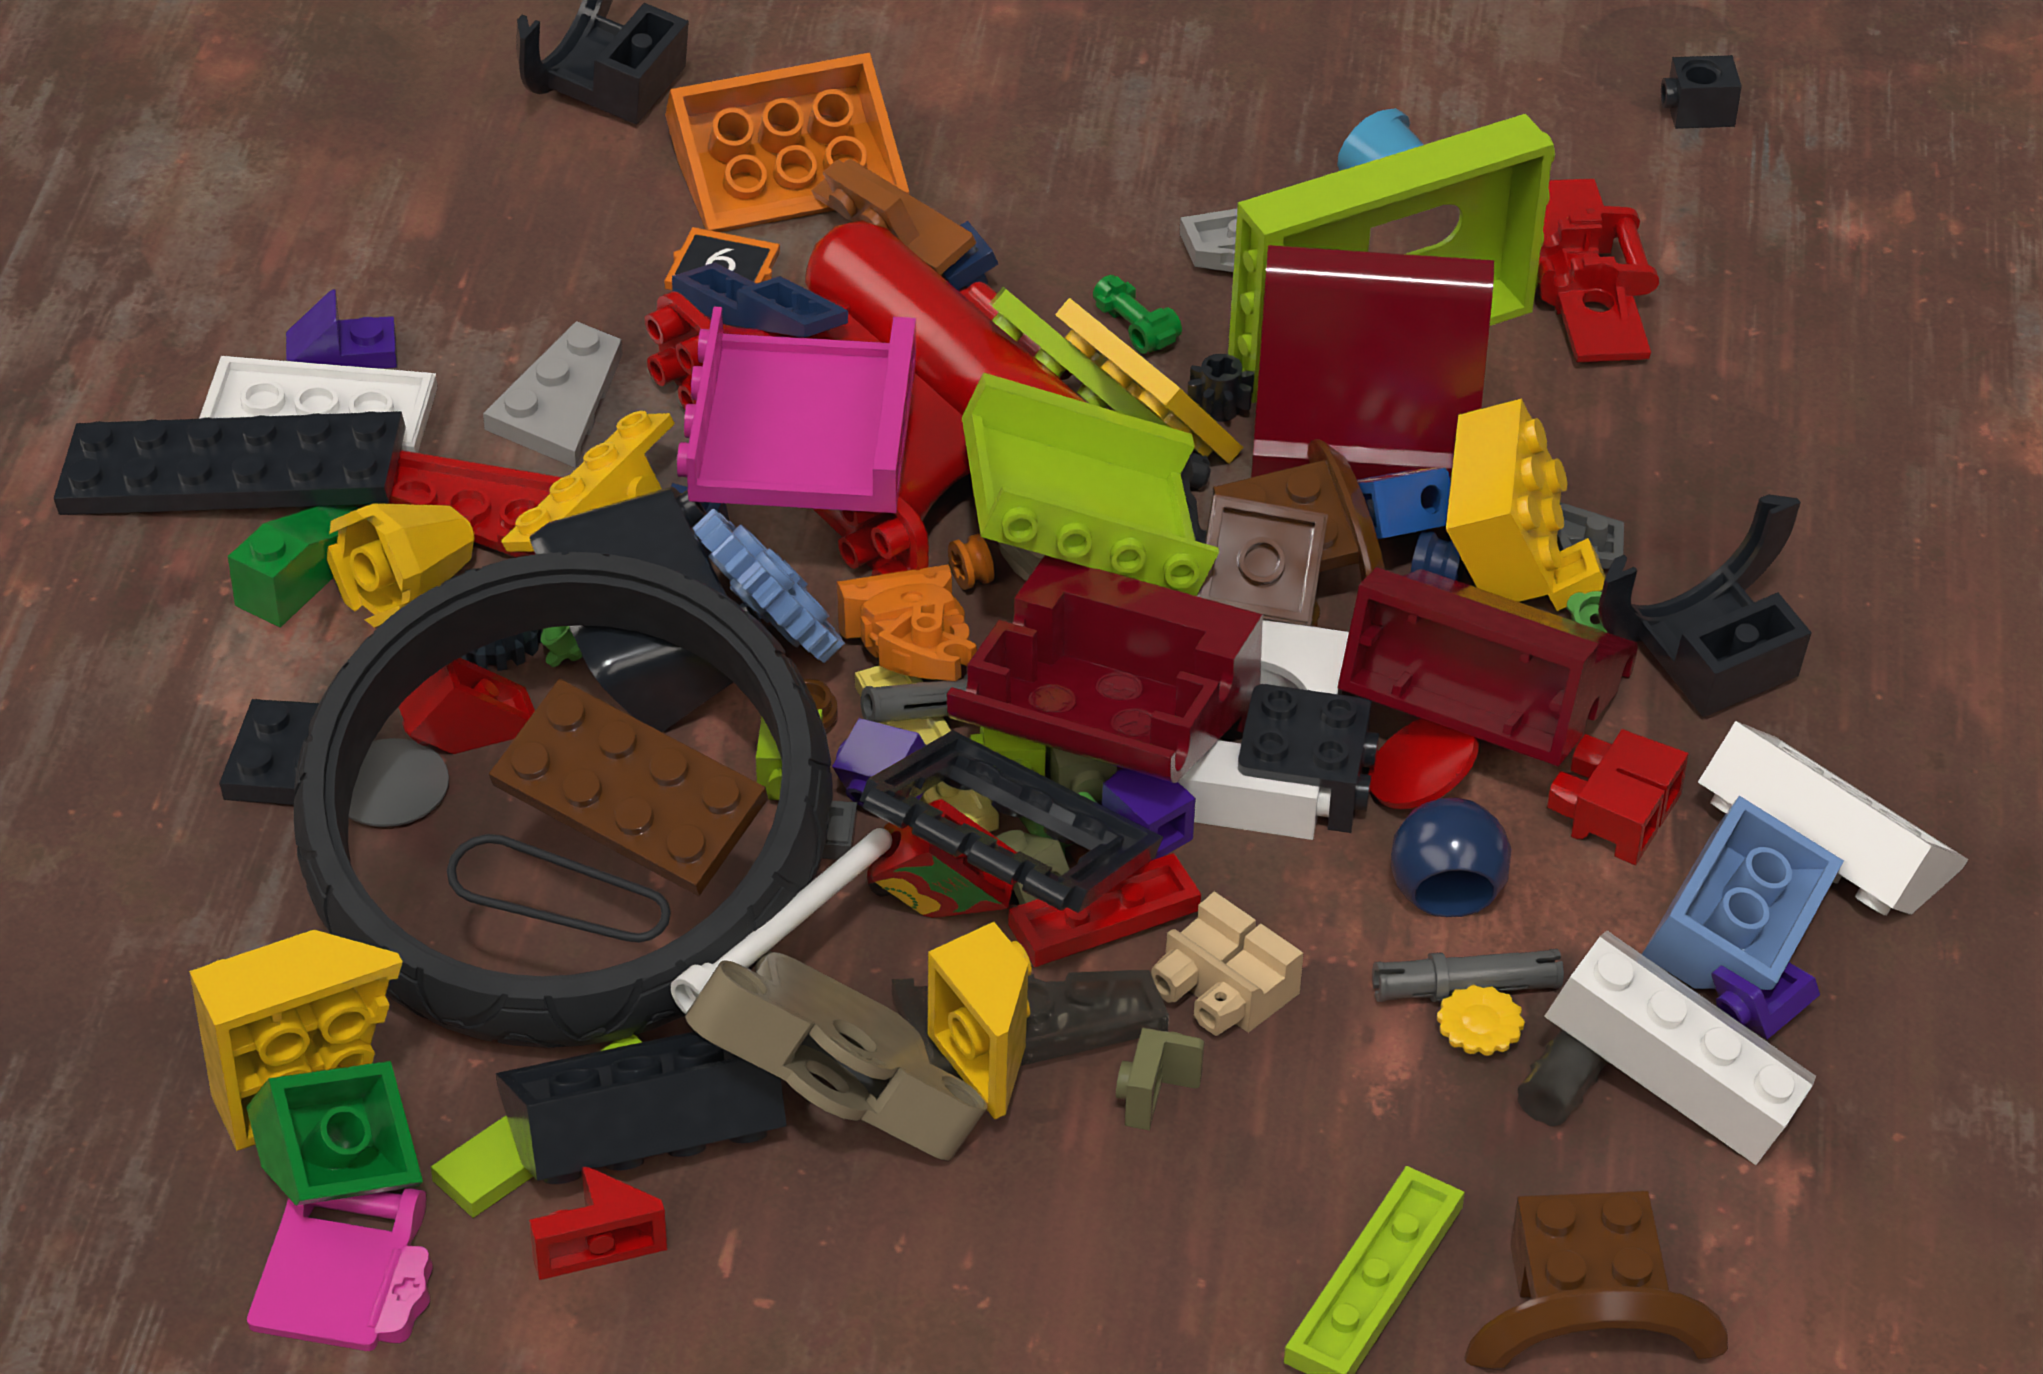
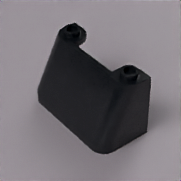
M668 487L548 522L530 535L529 538L536 554L562 552V555H566L569 552H590L636 558L677 571L688 576L687 579L698 580L727 596L698 539L699 537L692 529L707 513L700 502L688 501V489L681 494L676 488ZM746 602L739 605L761 623L756 613ZM569 626L587 666L604 690L632 717L660 732L665 731L733 683L731 679L709 662L689 650L664 639L637 631L613 627Z

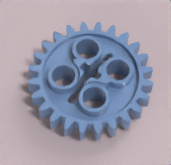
M711 509L692 528L695 531L694 533L702 540L701 542L712 552L708 557L731 580L730 589L743 602H746L753 611H756L760 619L762 618L767 623L771 622L792 645L797 648L801 644L818 660L820 659L825 663L845 644L842 637L835 631V628L826 620L830 615L806 591L808 583L785 560L782 561L778 553H775L771 548L767 550L745 526L740 524L736 528L721 513Z

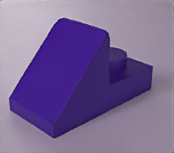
M332 289L286 332V361L377 369L397 368L394 316L339 320L336 289Z

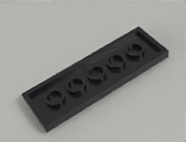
M402 411L76 423L53 499L59 515L388 504L406 426Z

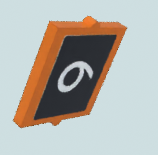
M692 227L681 250L673 253L674 263L664 280L665 289L672 290V276L714 262L755 283L772 279V268L780 254V244Z

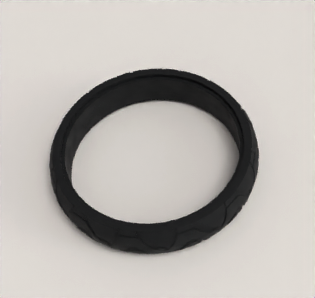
M562 552L511 558L482 566V569L476 568L442 583L441 586H436L421 594L381 624L341 667L325 691L310 721L309 735L304 739L300 751L294 787V832L296 845H298L297 857L302 876L305 878L307 891L318 916L332 935L399 954L403 963L398 979H392L389 982L386 992L388 997L420 1017L429 1019L446 1029L486 1041L496 1039L502 1044L528 1047L586 1046L630 1037L632 1034L636 1035L650 1031L685 1016L686 1014L678 1007L672 996L671 983L692 965L714 964L729 950L744 940L746 936L770 921L797 893L811 883L818 872L828 835L831 816L830 805L833 799V782L827 735L814 699L799 670L791 658H786L784 655L786 651L776 638L755 617L747 613L736 602L705 583L695 579L689 580L687 579L688 576L667 567L636 558L605 553L569 552L566 555H562ZM580 625L613 627L644 633L687 649L712 664L731 679L753 703L763 717L776 742L782 760V781L776 814L760 854L748 874L732 894L706 919L686 934L662 948L629 962L601 970L572 975L532 976L487 970L457 961L431 949L409 935L373 901L354 873L351 866L348 844L349 811L353 789L361 765L372 742L387 719L416 688L443 667L467 653L499 639L528 631ZM756 962L753 963L748 969L751 970L755 966Z

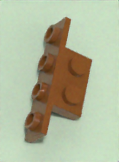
M848 159L844 163L836 160L822 172L825 179L811 190L816 199L837 211L844 218L853 222L864 220L887 228L940 275L976 244V240L970 231L852 159Z

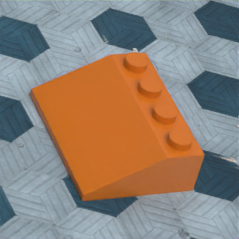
M870 52L670 89L665 116L677 161L705 230L724 232L834 211V209L816 199L811 190L825 179L822 172L836 160L844 163L846 160L852 159L909 194Z

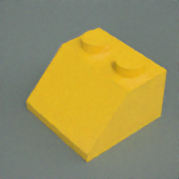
M992 922L928 952V1036L964 1082L973 1087L987 1103V1111L991 1116L997 1119L1006 1115L1026 1047V1021L1030 1016V1006L1027 1000L1028 976L1032 973V967L1022 945L1017 941L1011 942L997 924Z

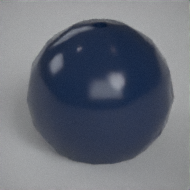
M1443 798L1424 803L1409 814L1394 835L1391 869L1397 887L1418 909L1430 915L1462 917L1479 912L1492 903L1508 882L1511 846L1505 829L1494 815L1474 801L1461 798Z

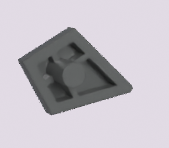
M1560 502L1564 516V528L1558 530L1557 534L1559 551L1589 538L1598 555L1602 569H1610L1614 559L1623 555L1624 522Z

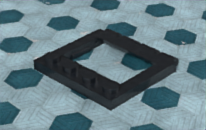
M954 730L868 778L860 801L864 802V810L901 829L907 826L912 827L913 835L956 857L965 854L968 856L967 863L1010 885L1016 882L1023 884L1022 891L1060 911H1063L1065 908H1069L1077 913L1082 911L1154 859L1163 839V836ZM940 782H944L959 790H973L991 799V805L1001 813L1013 817L1024 816L1044 826V832L1052 839L1065 844L1077 843L1090 851L1079 858L1076 866L1059 877L1051 872L1052 867L1021 851L1014 854L997 845V839L966 823L960 826L942 817L943 811L915 797Z

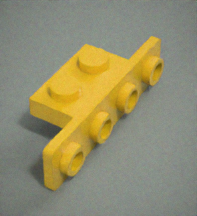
M636 411L622 418L616 425L617 430L604 443L596 445L583 456L584 462L570 475L556 481L550 487V494L537 507L524 512L517 518L515 522L516 527L501 540L506 551H534L529 539L530 535L548 522L661 490L662 488L645 453L674 426L675 423L670 413L647 414L646 411Z

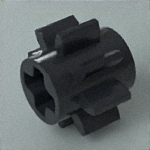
M1210 355L1204 359L1201 367L1196 365L1190 367L1187 395L1199 404L1216 422L1229 421L1238 415L1240 409L1250 410L1254 387V372H1242L1241 362L1232 355Z

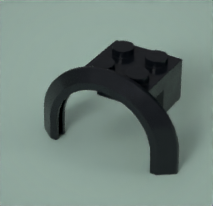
M582 0L568 32L556 49L543 60H541L539 49L540 21L535 20L529 27L526 15L522 14L517 19V58L520 77L528 91L542 95L555 90L636 125L686 67L689 21L647 3H643L629 21L622 25L606 18L613 0Z
M1770 494L1759 498L1751 527L1732 556L1707 579L1675 598L1652 605L1631 604L1637 569L1632 567L1625 570L1628 559L1625 555L1614 559L1606 575L1598 608L1601 625L1607 633L1633 642L1643 641L1703 718L1799 676L1812 632L1779 592L1756 602H1753L1745 592L1767 570L1787 543L1801 504L1798 498Z

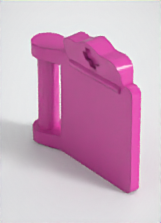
M405 1188L402 1194L380 1192L298 1206L288 1198L282 1221L247 1316L249 1329L258 1333L363 1351L374 1350L378 1341L389 1343L406 1341L412 1333L414 1321L430 1303L427 1285L433 1268L430 1255L424 1247L410 1246L424 1218L426 1208L425 1191ZM314 1206L394 1219L395 1222L392 1231L309 1218V1215Z

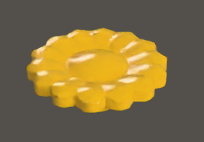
M1471 985L1467 989H1455L1452 992V996L1442 999L1441 1010L1437 1013V1021L1441 1024L1439 1028L1440 1033L1443 1036L1449 1037V1043L1453 1047H1462L1468 1054L1480 1052L1483 1055L1489 1056L1495 1051H1507L1510 1043H1517L1520 1040V1031L1524 1029L1525 1021L1521 1017V1006L1512 1002L1510 994L1500 993L1493 986L1482 988Z

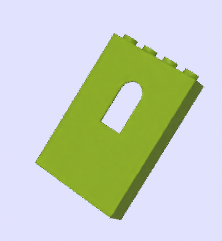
M1525 113L1238 202L1228 354L1239 359L1242 364V372H1254L1251 402H1257L1268 245L1368 252L1370 229L1372 227L1442 205H1455L1459 208L1460 217L1454 231L1437 244L1406 254L1494 260L1490 326L1532 313L1535 289L1538 286L1537 273L1540 250L1544 244L1543 226L1545 211L1550 198L1548 187L1551 164L1555 159L1554 144L1550 136L1546 132H1542Z

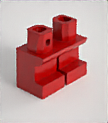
M1621 729L1612 744L1584 734L1576 746L1570 771L1589 779L1586 781L1560 771L1551 784L1547 808L1574 819L1572 838L1583 839L1589 833L1597 835L1616 844L1614 857L1636 866L1657 834L1658 827L1662 826L1682 794L1689 753Z

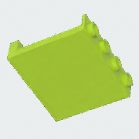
M983 372L962 416L981 537L1197 596L1219 554L1218 547L1195 541L1181 479V472L1195 447L1192 434Z

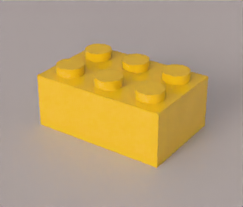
M1522 398L1458 415L1446 531L1476 587L1517 602L1553 593L1554 570L1561 566L1557 534L1558 530L1564 528V516L1560 499L1561 492L1567 490V477L1563 464L1558 458L1552 459L1547 449L1544 427L1538 418H1531Z

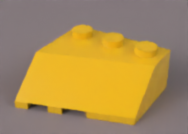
M311 930L189 971L211 1096L236 1151L256 1145L246 1107L268 1078L372 1064L375 1052L371 1042L377 1023L385 1022L390 1006L385 996L390 980L398 979L403 963L398 953L318 930Z

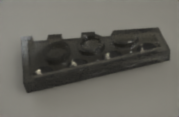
M1150 971L1070 972L1067 974L1065 981L1048 982L1035 979L1034 974L1028 976L1027 1000L1030 1006V1016L1026 1021V1047L1020 1066L1140 1038L1142 1028L1168 1032L1169 1013ZM914 978L892 979V997L898 1013L919 1032L923 1039L930 1064L963 1080L928 1036V986H915Z

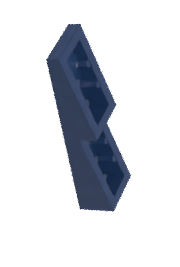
M716 262L672 276V292L682 294L706 316L712 318L713 307H722L723 324L805 338L848 323V310L781 276L755 283Z

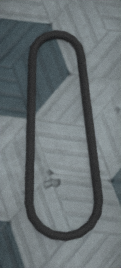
M485 834L473 837L462 843L450 856L446 870L449 885L455 893L471 903L623 941L640 943L654 939L662 934L668 926L671 916L668 901L662 894L651 888L503 835ZM487 843L501 844L650 898L660 906L661 918L651 930L643 933H632L474 894L464 889L459 883L456 874L457 865L462 856L475 846Z

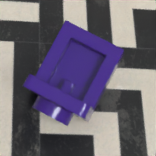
M1788 962L1772 990H1762L1722 965L1711 973L1719 996L1716 999L1717 1007L1766 1040L1820 996L1815 977Z

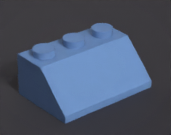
M1739 795L1709 837L1642 955L1693 988L1716 989L1711 973L1722 965L1758 988L1772 990L1781 977L1844 860Z

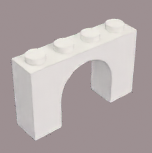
M1263 620L1260 684L1341 695L1342 690L1338 689L1337 686L1349 632ZM1218 740L1178 781L1196 798L1194 818L1196 823L1313 840L1318 816L1329 817L1330 788L1242 775L1237 768L1240 743Z

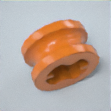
M979 533L969 536L965 544L959 539L949 542L948 557L951 570L956 582L963 590L973 588L976 580H979L982 584L993 582V559L986 541Z

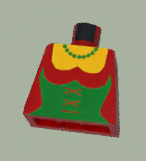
M938 799L929 803V805L943 811L942 817L960 826L966 823L997 839V845L1014 854L1018 853L945 800ZM890 822L884 826L883 829L889 831L892 836V845L867 870L868 885L876 895L883 897L893 894L923 916L931 918L1008 908L1013 885L967 863L968 856L965 854L956 857L913 835V828L910 826L901 829Z

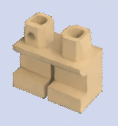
M1214 891L1199 904L1197 919L1181 933L1176 929L1170 930L1167 933L1166 954L1162 956L1151 970V989L1168 1003L1176 1002L1188 991L1197 996L1198 999L1194 1004V1016L1200 1026L1215 1036L1235 1024L1249 1033L1300 994L1303 952L1263 924H1259L1256 927V920Z

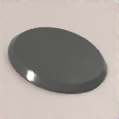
M390 738L373 741L361 765L353 789L349 818L365 825L390 827L407 824L424 817L440 804L447 792L449 775L445 762L430 747L423 746L412 740Z

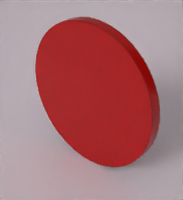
M1423 718L1406 725L1391 736L1377 752L1375 768H1370L1368 775H1372V793L1380 803L1393 809L1416 808L1424 803L1439 799L1457 786L1472 768L1478 754V738Z

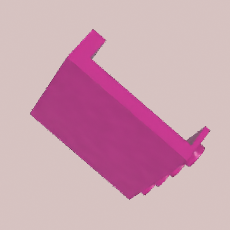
M713 307L710 329H700L698 361L703 363V366H694L692 371L691 398L697 401L696 404H687L685 409L684 436L690 439L689 443L680 442L678 447L677 475L678 477H687L688 501L896 513L916 365V318L893 317L890 343L723 334L722 307Z

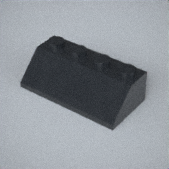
M696 1031L495 1073L498 1090L521 1163L537 1181L543 1180L548 1184H563L575 1181L582 1176V1167L594 1169L606 1166L609 1170H628L642 1165L644 1157L667 1152L670 1156L675 1157L692 1156L703 1152L708 1143L726 1139L734 1143L755 1142L764 1139L767 1136L768 1130L787 1126L781 1078L711 1043Z

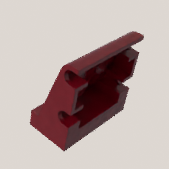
M1268 245L1251 478L1310 464L1307 456L1308 444L1311 440L1315 439L1324 441L1341 453L1348 461L1357 480L1409 470L1444 467L1449 472V476H1452L1458 415L1482 409L1493 298L1494 260Z
M1045 555L1014 598L1013 623L998 620L967 664L968 678L966 691L951 687L947 692V713L950 718L1177 783L1228 729L1243 732L1253 688L1259 685L1261 680L1263 614Z
M1376 567L1359 584L1337 688L1559 767L1582 738L1587 719L1595 721L1617 694L1621 676L1629 678L1632 675L1638 644L1423 569L1401 576Z

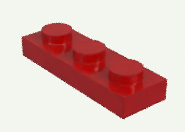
M1175 853L1151 860L1079 913L1069 908L1060 911L1036 899L1010 908L1008 926L1025 949L1029 960L1035 968L1197 912L1202 894Z

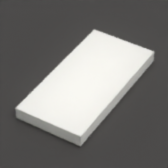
M221 356L199 419L204 417L230 418L259 415L284 416L309 415L313 413L339 414L368 411H402L406 430L401 450L418 453L437 390L436 373Z

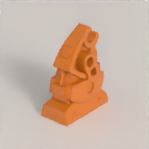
M949 564L923 568L918 571L908 570L837 581L839 632L844 638L861 637L867 650L876 658L879 657V666L899 674L917 678L955 682L961 678V664L967 666L977 651V645L970 641L969 627L965 623V611L952 595V574Z

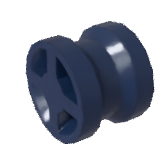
M1422 530L1415 548L1411 572L1423 569L1461 582L1465 564L1452 540H1441L1435 532Z

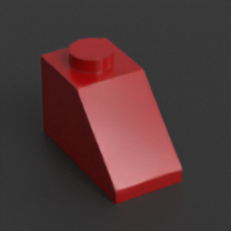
M463 658L456 659L429 677L399 705V710L403 717V728L415 742L423 746L431 744L452 754L515 739L535 712L526 687Z

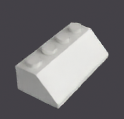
M1737 721L1733 724L1698 783L1715 793L1710 803L1721 811L1727 813L1740 795L1844 860L1833 882L1838 883L1842 876L1860 887L1855 895L1858 900L1886 916L1891 908L1912 915L1958 874L1968 861L1967 858L1782 740Z
M1609 931L1604 932L1598 938L1544 1016L1755 1165H1757L1786 1127L1812 1088L1816 1078L1810 1071Z

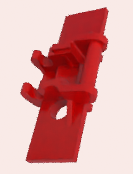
M1595 179L1549 180L1550 198L1549 203L1546 205L1543 226L1544 244L1540 250L1537 273V287L1541 300L1555 306L1557 314H1562L1576 362L1650 359L1651 350L1634 296L1653 292L1659 285V276L1656 269L1648 263L1638 233L1640 226L1638 213L1631 207L1604 206ZM1614 238H1618L1626 264L1616 263L1614 256L1600 257L1599 254L1611 253ZM1598 302L1606 305L1610 310L1604 312L1594 311L1586 307L1585 303Z

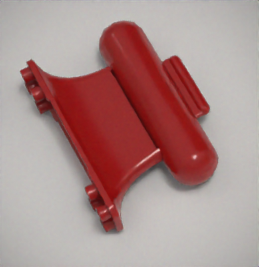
M864 220L837 225L814 245L806 268L805 283L809 291L848 310V323L805 338L890 343L893 317L916 318V365L896 513L812 509L842 536L838 540V547L843 560L849 567L856 569L867 564L873 570L872 576L908 570L918 571L929 567V541L923 523L929 509L946 490L970 473L962 416L983 372L1082 402L1085 401L1061 381L1069 379L1073 375L1066 369L1059 378L1034 357L1041 349L1040 346L1025 334H1023L1018 342L1015 341L992 321L998 311L989 303L997 295V292L983 282H975L968 288L958 291L887 228ZM668 292L658 298L657 310L645 316L647 332L651 339L659 345V352L647 358V366L651 377L659 386H665L673 381L679 386V400L683 408L686 409L687 404H696L697 401L691 398L692 371L694 366H703V363L698 361L700 329H710L711 318L699 311L679 292ZM723 324V334L803 338L759 329L737 328Z

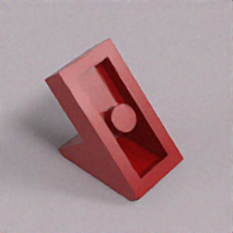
M582 1167L586 1207L573 1210H558L547 1216L529 1220L533 1261L539 1280L667 1250L665 1209L662 1200L590 1167Z

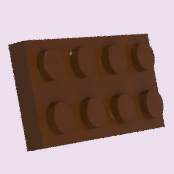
M560 678L489 773L493 786L697 896H700L769 799L765 786Z

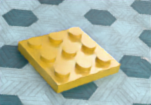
M1071 298L1055 314L1071 329L1065 336L1067 341L1170 428L1191 433L1195 445L1194 449L1199 454L1208 457L1214 451L1230 464L1243 449L1240 443L1181 388Z

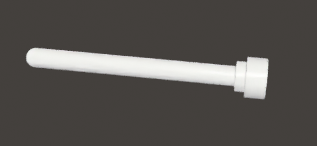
M883 828L874 829L797 893L770 921L746 936L744 940L734 946L714 964L704 963L702 966H690L671 983V993L678 1007L685 1014L687 1013L721 961H732L749 968L889 850L892 845L890 832Z

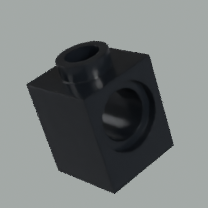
M1733 55L1672 57L1670 77L1663 78L1661 82V104L1664 109H1670L1675 129L1735 127L1742 85Z

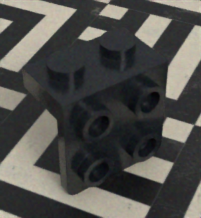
M1269 684L1255 686L1252 691L1238 756V771L1248 777L1330 788L1328 830L1351 833L1356 809L1367 811L1372 775L1362 774L1363 768H1375L1380 733L1369 732L1372 700Z

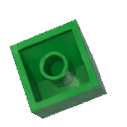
M391 1061L268 1078L246 1107L262 1169L296 1206L417 1187L423 1182Z

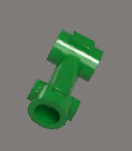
M1107 275L1096 284L1093 290V299L1096 301V307L1103 313L1108 312L1114 318L1122 316L1131 324L1128 329L1129 338L1135 349L1140 353L1145 354L1157 349L1160 350L1176 342V338L1182 334L1181 321L1174 310L1165 307L1163 309L1158 308L1152 312L1148 311L1134 299L1136 298V288L1129 282L1125 283L1115 275Z

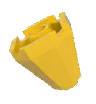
M370 504L331 521L329 534L338 531L337 543L328 546L327 561L344 603L354 612L362 605L367 608L374 616L364 620L375 628L383 624L391 615L421 594L436 586L439 587L442 583L451 579L472 557L474 532L470 522L451 506Z

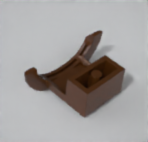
M1311 440L1308 444L1307 456L1310 464L1213 487V495L1328 514L1319 572L1358 563L1363 581L1376 567L1385 570L1374 525L1355 474L1346 458L1322 440Z
M1648 1191L1518 1196L1510 1247L1519 1297H1531V1300L1504 1311L1484 1325L1470 1340L1465 1354V1362L1477 1367L1505 1368L1516 1355L1538 1342L1572 1332L1605 1328L1643 1329L1669 1334L1690 1346L1698 1359H1707L1723 1355L1728 1350V1334L1720 1317L1704 1303L1684 1294L1669 1291Z

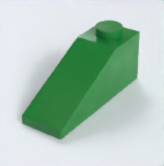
M354 505L317 506L263 523L228 555L235 606L281 628L334 578L327 561L328 546L337 543L338 531L329 534L331 521L360 508Z

